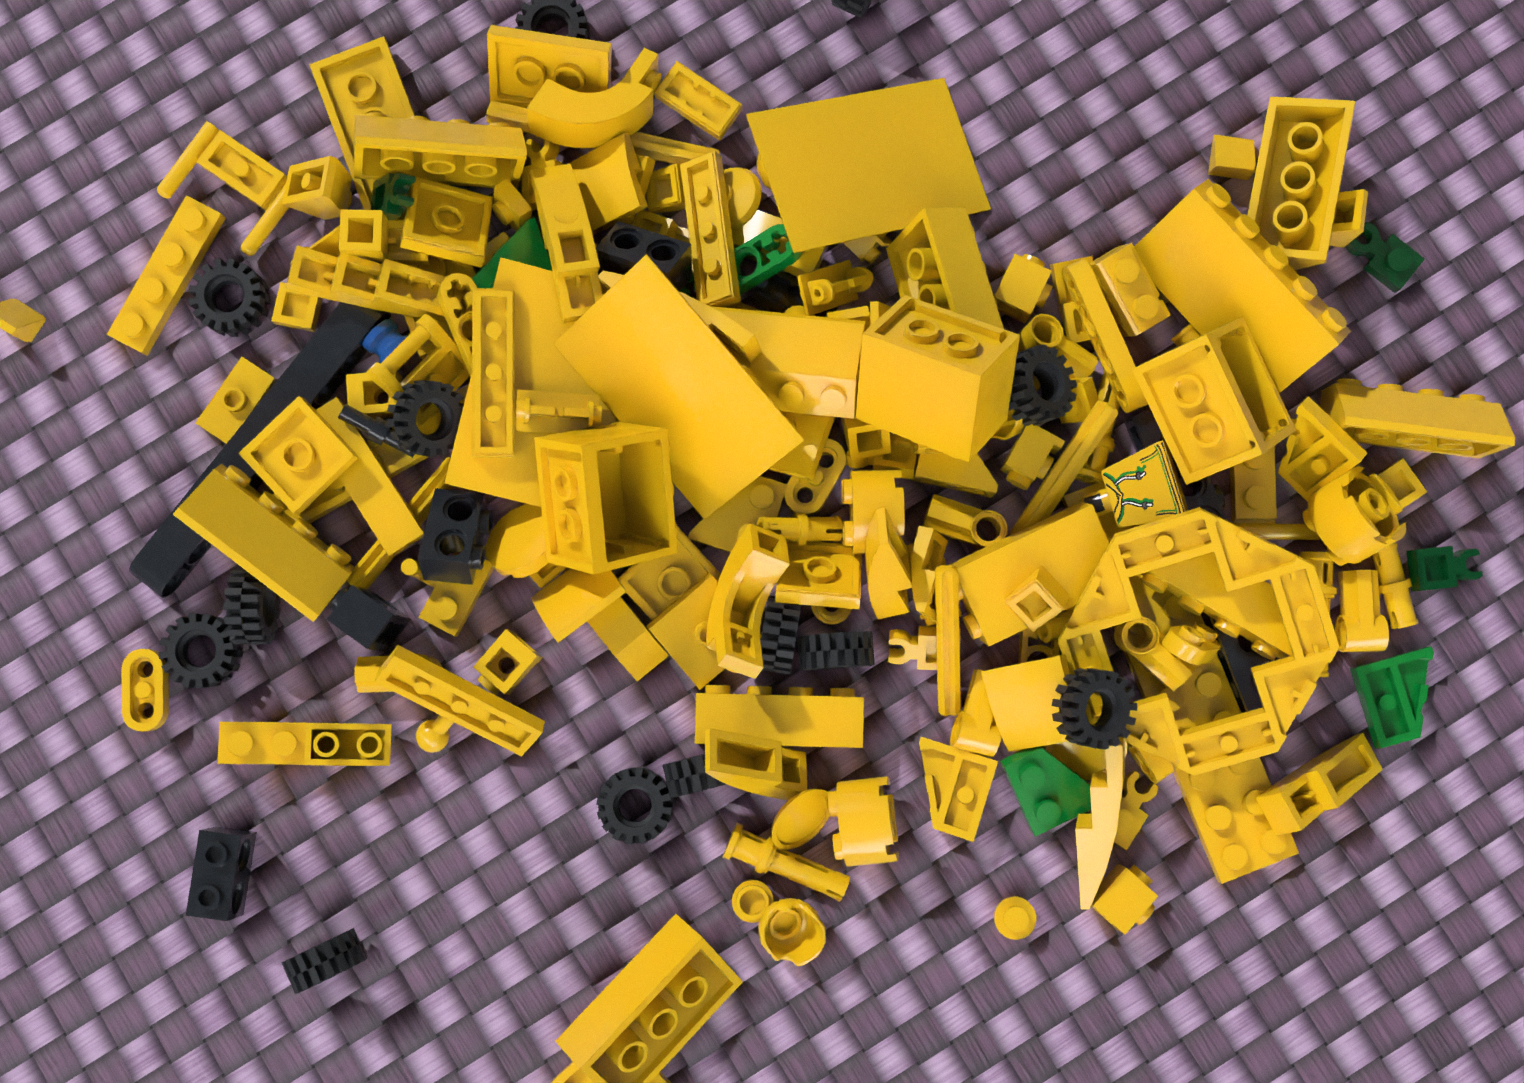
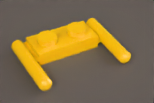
M206 121L157 187V192L163 198H171L196 163L199 164L202 168L265 210V213L240 246L244 254L253 256L289 209V207L282 205L287 176Z
M1291 419L1295 426L1297 419ZM1286 420L1283 421V425L1285 426L1287 425ZM1275 446L1262 455L1230 467L1231 521H1233V524L1265 540L1321 539L1317 532L1311 531L1306 524H1275V519H1277Z

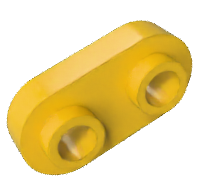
M827 439L822 456L829 455L834 462L829 468H822L818 464L813 481L791 476L786 485L784 495L786 504L793 513H804L807 516H811L820 511L846 466V454L838 442ZM806 489L812 492L813 498L810 502L802 503L798 500L797 496L801 490Z
M1195 622L1194 625L1182 624L1173 626L1162 641V645L1169 652L1193 665L1211 662L1221 648L1220 643L1216 640L1218 634L1201 622Z
M137 649L132 651L124 659L121 669L122 717L128 727L140 732L157 730L166 722L169 715V673L164 672L161 667L166 664V661L159 659L158 651L153 649ZM150 662L153 665V673L151 676L146 677L143 668L146 663ZM148 703L154 708V713L150 718L144 715V707Z

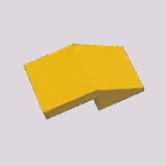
M340 209V252L378 262L388 259L405 265H431V255L400 247L404 221L388 220L382 210Z
M621 596L587 621L612 654L637 682L669 656Z

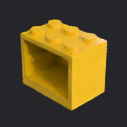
M904 295L862 333L856 419L871 424L878 429L907 438L914 443L946 453L950 457L970 462L1007 421L1020 335Z
M1243 316L1132 369L1186 485L1262 455L1296 431ZM1284 420H1286L1287 422L1286 426L1283 425Z
M615 422L534 438L547 562L594 575L678 553L676 539L678 528L675 522L673 502L674 484L671 478L670 466L671 444L666 428Z

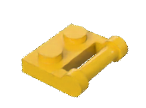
M423 314L415 322L416 328L381 364L376 362L367 370L368 376L378 386L383 388L391 398L396 392H404L402 386L407 383L415 384L414 381L419 380L449 384L454 387L453 391H456L470 376L455 342L427 314ZM428 339L431 340L436 347L399 382L393 375ZM431 402L423 404L418 409L416 425L422 426L437 411L438 407Z

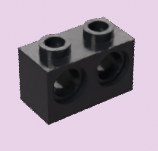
M618 221L596 247L600 265L598 275L602 271L625 275L647 254L679 292L692 277L691 244Z
M435 488L418 555L423 580L473 585L476 569L482 570L484 566L485 545H482L484 534L490 535L493 525V511L487 510L484 493ZM462 518H467L466 520H463V521H457V520L462 519ZM451 553H459L455 556H448Z
M351 585L348 590L346 588L342 589L335 596L330 604L332 612L326 619L366 649L388 652L411 620L410 617L372 590Z
M223 827L199 830L185 916L229 921L244 915L257 832Z

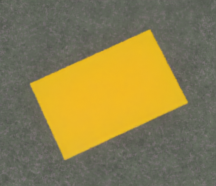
M944 78L746 114L793 253L905 229L924 207H966L968 215L991 210Z
M647 254L553 343L597 395H601V400L620 422L666 428L668 430V439L671 444L670 466L672 482L704 519L805 440Z
M500 258L493 288L515 289V418L517 389L596 394L553 345L576 322L563 323L553 271ZM600 284V285H601V289H602V294L604 295L607 291L605 290V288L603 287V285ZM471 374L444 484L541 507L534 438L551 434L515 431L514 457H472ZM601 400L602 418L599 425L615 423L616 416Z

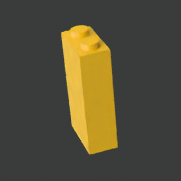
M1079 502L949 564L958 568L959 601H963L968 615L963 617V621L973 639L979 637L980 641L991 646L1029 628L1004 601L1040 566L1044 567L1069 594L1065 610L1077 604L1109 545L1107 536L1092 504Z

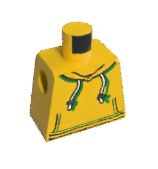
M1164 440L1156 442L1102 470L1101 474L1105 488L1084 495V502L1093 505L1097 516L1113 512L1118 527L1147 524L1189 511L1170 449Z

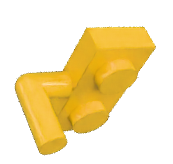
M406 559L401 564V570L404 574L414 577L434 588L418 618L455 637H458L494 570L491 563L485 559L483 569H476L473 585L423 580L418 561Z

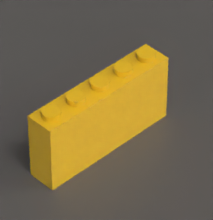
M1207 179L1180 201L1134 248L1154 285L1200 335H1204L1243 316L1272 380L1280 393L1336 348L1351 331L1346 326L1347 323L1344 316L1337 309L1328 307L1317 295L1318 292L1315 285L1308 278L1299 276L1288 264L1289 261L1286 254L1279 247L1270 245L1259 233L1260 229L1257 223L1250 216L1241 214L1231 203V197L1228 192L1219 184H1213Z

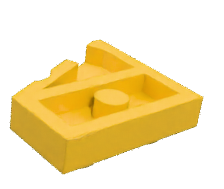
M1308 396L1297 407L1296 431L1288 437L1286 444L1287 453L1283 456L1278 470V474L1306 501H1309V497L1313 492L1348 472L1367 455V452Z
M762 476L757 477L706 519L703 518L689 532L688 538L691 541L731 553L749 523L757 526L759 517H778L787 484Z
M921 737L919 746L922 753L933 829L974 842L998 761Z

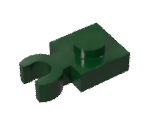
M397 172L396 174L388 173L374 181L371 210H382L388 220H395L401 217L406 207H411L414 203V198L408 197L410 185L415 183L416 177Z
M1368 222L1364 223V232L1361 233L1366 237L1367 244H1361L1358 240L1354 239L1345 246L1355 256H1366L1369 261L1363 269L1394 293L1401 290L1425 260L1424 257L1394 234L1383 241L1380 239L1377 227Z
M1453 546L1406 551L1409 578L1412 583L1411 592L1458 587L1457 579L1476 580L1483 576L1482 571L1471 572L1466 566V561L1469 557L1480 555L1478 549H1462L1453 553Z

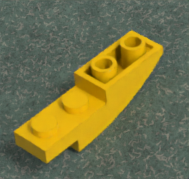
M571 164L530 169L545 249L549 251L563 323L574 322L603 296L600 280L597 277L600 265L585 204Z
M220 721L217 764L390 766L392 724Z

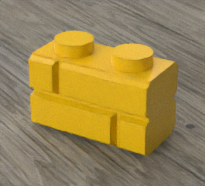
M1132 243L1118 246L1089 263L1122 337L1137 336L1171 315L1164 301L1159 300L1160 294Z

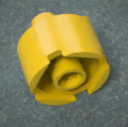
M1360 466L1350 469L1313 492L1309 497L1308 508L1302 513L1306 526L1311 531L1317 532L1327 546L1330 558L1340 566L1346 563H1359L1402 539L1406 533V522L1399 525L1396 515L1403 510L1391 488L1377 474L1372 473L1366 476L1361 473L1364 468Z
M901 470L850 471V479L841 480L842 504H849L850 521H842V542L844 546H851L852 554H865V540L869 524L876 509L885 507L900 536L904 535L903 487H895L894 479L902 478Z
M888 776L837 782L835 791H828L830 816H838L839 833L833 834L834 855L836 860L844 859L847 867L899 861V852H890V845L894 844L893 842H898L893 794L884 795L883 785H891Z

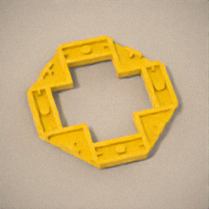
M1200 507L1115 533L1058 637L1062 655L1066 654L1070 674L1075 675L1074 670L1080 668L1113 671L1100 630L1142 618L1129 577L1214 552L1227 592L1270 580L1293 656L1250 668L1263 706L1262 708L1182 731L1178 730L1166 693L1135 701L1134 703H1137V711L1130 710L1129 716L1136 718L1134 725L1126 724L1125 728L1131 733L1125 738V742L1153 756L1156 754L1176 764L1177 768L1193 776L1278 752L1287 737L1286 732L1296 715L1301 714L1317 686L1316 681L1328 662L1331 663L1339 649L1316 569L1312 562ZM1094 692L1091 695L1086 707L1087 719L1091 725L1098 721L1102 713V699L1098 692Z

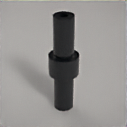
M347 404L344 405L338 419L367 433L366 438L380 446L384 442L412 458L415 454L409 453V450H404L398 446L400 441L392 439L390 433L395 430L387 426L386 420L379 416L374 419Z

